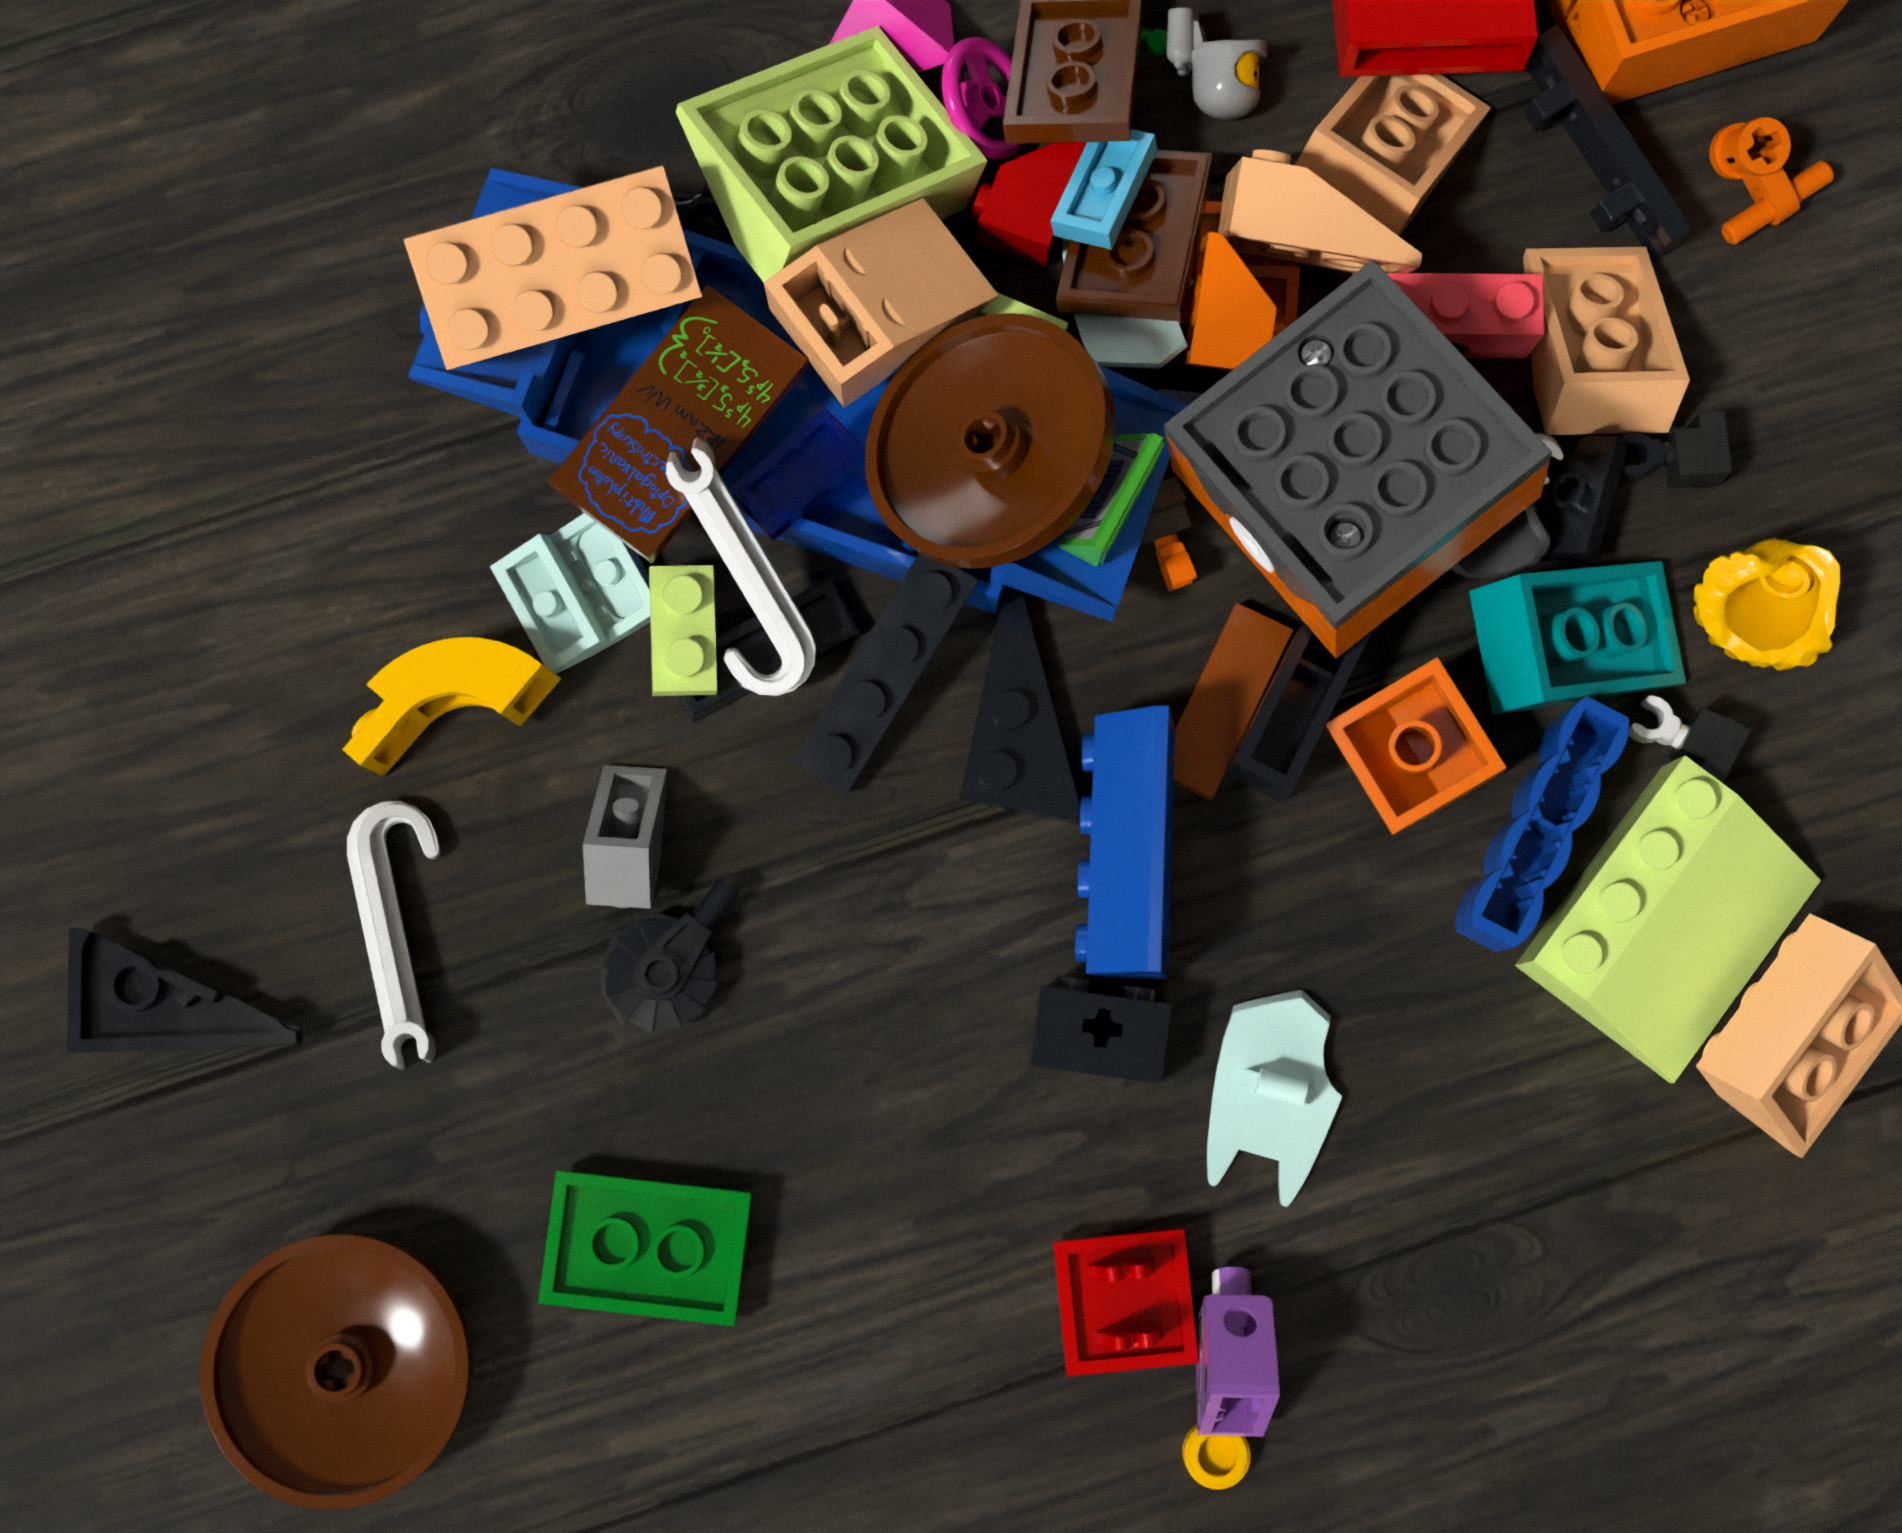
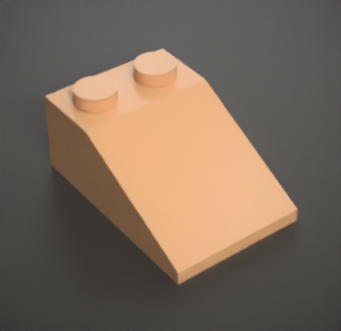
M1441 74L1361 76L1315 128L1295 166L1307 167L1396 235L1400 236L1486 117L1491 107Z
M1253 150L1252 158L1242 157L1226 176L1217 233L1224 235L1237 254L1357 273L1372 260L1385 273H1409L1420 267L1421 252L1307 167L1290 165L1291 156L1289 154L1272 150Z
M1646 246L1526 249L1523 256L1524 274H1543L1544 336L1531 351L1533 390L1546 435L1626 434L1631 432L1669 433L1690 378Z

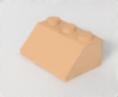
M1809 914L1798 930L1788 935L1783 941L1777 958L1759 982L1752 984L1747 989L1739 1009L1724 1029L1708 1041L1704 1048L1703 1056L1696 1067L1718 1096L1791 1153L1803 1158L1902 1024V986L1875 943Z

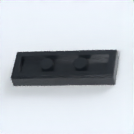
M831 578L792 597L811 629L816 644L815 660L860 637V632ZM757 616L716 637L717 694L679 696L693 723L753 693V691L742 686L726 665L724 655L727 649H738L755 671L760 674L770 675L779 670L782 664L781 657Z

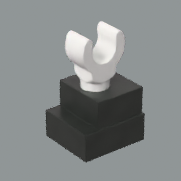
M1652 695L1641 702V707L1656 715L1658 720L1657 728L1650 730L1638 723H1634L1629 727L1628 736L1643 744L1656 741L1662 745H1670L1673 749L1668 758L1676 760L1687 756L1723 783L1751 729L1729 717L1724 718L1705 707H1702L1690 716L1685 725L1680 718L1673 715V711L1666 701Z

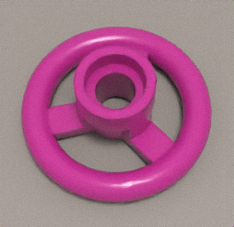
M981 37L963 39L952 47L943 65L942 105L947 110L952 124L960 132L966 134L985 157L996 160L1010 158L1018 153L1025 143L1006 144L1005 139L1001 141L990 139L980 130L988 121L998 117L1004 119L1007 98L1002 95L997 84L991 80L985 59L999 71L1008 87L1012 58L999 45ZM966 62L971 78L960 83L961 70Z

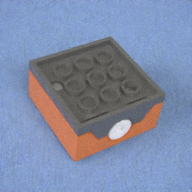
M1374 260L1370 261L1163 425L1174 473L1335 658L1342 655L1538 500L1542 494L1552 451Z

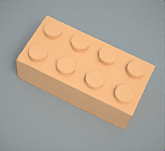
M662 165L403 239L446 370L702 297L664 166Z

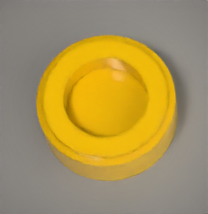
M1196 1424L1187 1433L1182 1447V1457L1188 1472L1195 1481L1210 1489L1220 1490L1234 1486L1245 1476L1250 1465V1447L1245 1436L1197 1435Z

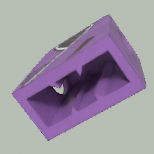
M1234 1266L1219 1268L1212 1272L1213 1294L1204 1296L1196 1323L1199 1363L1196 1364L1197 1435L1264 1437L1280 1397L1273 1302L1268 1296L1252 1295L1251 1272L1248 1269Z

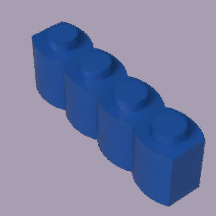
M1587 696L1554 718L1541 740L1539 765L1535 766L1523 777L1515 791L1511 806L1512 820L1505 823L1495 833L1487 847L1483 862L1484 875L1467 889L1458 905L1455 918V932L1495 953L1515 948L1528 938L1536 927L1542 913L1544 902L1543 889L1550 886L1567 865L1572 849V831L1579 828L1589 818L1597 804L1601 788L1600 774L1607 771L1617 761L1626 745L1629 734V717Z

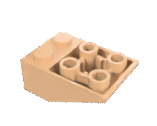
M924 198L816 245L763 282L770 311L804 356L808 358V361L844 408L899 370L910 356L932 338L957 324L971 319L999 299L997 292Z

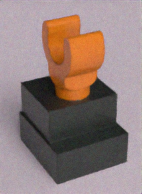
M1178 476L1161 482L1137 552L1155 546L1161 573L1169 592L1192 584V580L1197 578L1192 561L1183 543L1178 538L1186 535L1192 527L1184 506L1186 496Z

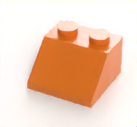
M1208 232L1199 242L1185 339L1188 347L1184 349L1182 365L1232 371L1285 329V324L1275 323L1277 307L1222 233Z
M1438 657L1330 720L1325 725L1392 835L1446 808L1502 775L1507 768Z

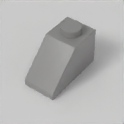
M603 766L583 841L586 905L651 909L660 869L667 769Z

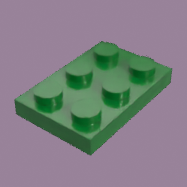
M556 1170L538 1304L735 1327L738 1319L753 1192Z

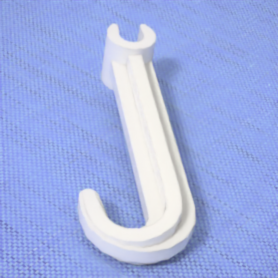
M696 438L693 441L691 453L700 464L701 469L696 472L686 471L675 452H671L666 465L668 481L676 490L684 493L778 651L782 664L779 670L773 674H760L755 671L736 648L726 650L724 661L732 675L743 687L759 695L778 696L794 691L807 680L815 665L816 644L811 629L715 467L713 450L706 442Z
M388 801L365 809L353 822L347 836V858L385 1032L381 1041L382 1053L392 1066L403 1070L405 1063L401 1047L407 1039H416L419 1058L428 1063L433 1061L436 1053V1044L432 1035L426 1031L387 850L386 834L393 825L406 823L414 828L423 853L428 859L438 858L441 849L435 829L425 814L410 804L401 801Z

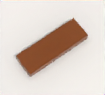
M1236 602L1176 726L1174 753L1175 784L1210 801L1212 800L1293 629Z

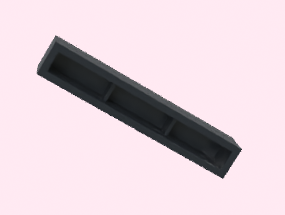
M1301 619L1225 771V775L1279 802L1288 797L1293 792L1372 631L1338 658H1335Z

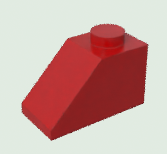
M1087 142L1051 143L1000 165L993 185L982 183L972 208L971 218L978 221L977 243L1046 268L1058 239L1053 234L1050 220Z

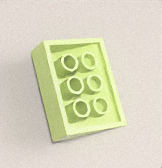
M878 26L678 103L676 109L677 117L736 248L763 282L816 245L918 199L924 198L940 220L966 209L988 162L971 139L952 124L945 107Z
M1683 756L1659 769L1515 966L1666 1081L1675 1083L1821 880L1737 793L1687 756Z

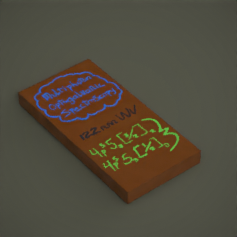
M708 284L701 291L702 297L692 302L548 481L553 490L651 564L694 511L684 493L676 490L668 481L666 465L669 454L675 452L686 471H698L701 469V466L691 453L693 441L698 438L706 442L713 450L715 467L720 476H722L809 367L808 358Z

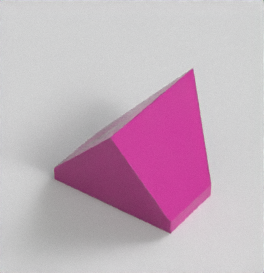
M853 0L829 43L832 44L878 26L914 71L919 73L944 64L949 51L954 46L951 5L945 0Z

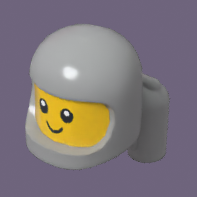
M1169 9L1167 58L1177 69L1178 75L1188 76L1190 71H1192V90L1196 105L1203 113L1214 119H1237L1249 114L1260 101L1261 91L1258 90L1259 61L1267 58V43L1263 40H1218L1207 42L1204 28L1200 26L1199 17L1194 15L1193 9Z

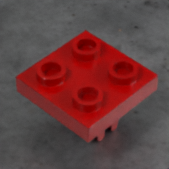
M1183 1228L1052 1241L1067 1377L1199 1363L1185 1231Z

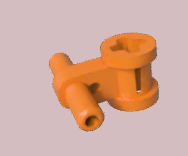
M1762 117L1746 123L1727 125L1720 129L1711 141L1709 157L1714 170L1720 176L1729 180L1742 179L1754 201L1753 205L1722 225V235L1730 244H1738L1768 223L1778 225L1799 211L1800 202L1833 181V169L1824 161H1818L1791 180L1788 179L1782 166L1789 157L1791 141L1785 126L1776 119ZM1764 136H1771L1772 140L1765 141ZM1734 157L1735 162L1730 163L1727 161V158Z

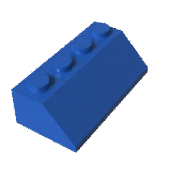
M1150 706L1095 715L1094 733H1084L1082 767L1083 771H1093L1092 796H1082L1080 804L1081 834H1091L1090 860H1079L1078 897L1089 898L1088 924L1078 923L1076 927L1075 957L1076 962H1086V974L1090 977L1168 980L1176 729L1169 706Z

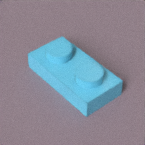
M1131 129L1130 141L1087 142L1050 220L1054 236L1112 250L1157 152L1155 134Z

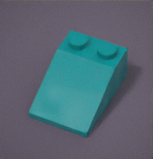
M1662 561L1518 574L1469 591L1492 715L1572 704L1587 696L1596 700L1686 684Z

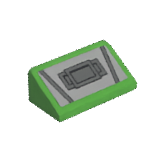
M1156 433L1122 434L1115 437L1112 455L1101 485L1082 514L1061 534L1058 540V546L1061 549L1095 567H1098L1099 564L1103 565L1159 460L1165 444L1162 442L1163 437Z

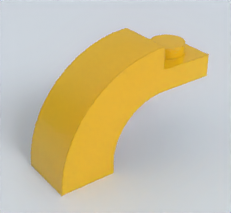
M460 637L421 645L391 661L366 684L384 701L378 708L368 711L357 721L352 730V738L342 750L360 766L384 777L425 728L444 713L460 707L482 706L496 710L499 714L521 727L561 678L529 654L499 641L485 638Z

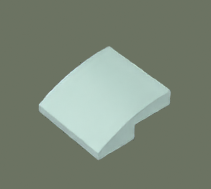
M585 513L551 535L539 533L490 566L544 666L554 674L597 654L650 623L649 574L637 552Z

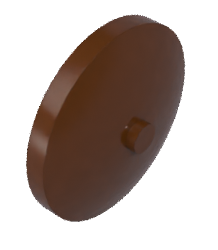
M1015 313L992 314L964 321L938 334L920 347L900 367L883 392L870 423L866 441L865 468L868 488L879 515L886 525L914 550L935 562L948 566L976 569L996 567L1017 561L1042 549L1059 537L1082 514L1093 499L1107 471L1115 439L1116 420L1114 402L1106 377L1098 363L1079 341L1061 327L1042 318Z
M340 1233L307 1238L274 1251L252 1266L232 1286L214 1314L207 1331L200 1365V1389L206 1420L215 1441L231 1465L246 1480L272 1497L289 1504L322 1510L347 1509L366 1505L385 1498L411 1483L441 1456L452 1441L464 1417L472 1390L474 1374L472 1339L466 1317L451 1288L433 1267L412 1251L383 1238L364 1234Z

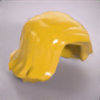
M1776 538L1763 540L1752 545L1744 552L1735 551L1730 557L1720 556L1709 563V568L1705 570L1703 575V582L1697 583L1694 588V602L1696 603L1694 617L1697 623L1704 627L1709 634L1708 641L1712 645L1724 648L1725 654L1732 659L1747 661L1751 666L1762 668L1773 666L1777 671L1793 669L1796 666L1808 667L1817 661L1819 654L1828 653L1832 647L1830 636L1835 628L1837 602L1841 584L1840 565L1829 550L1814 544H1796L1788 540Z

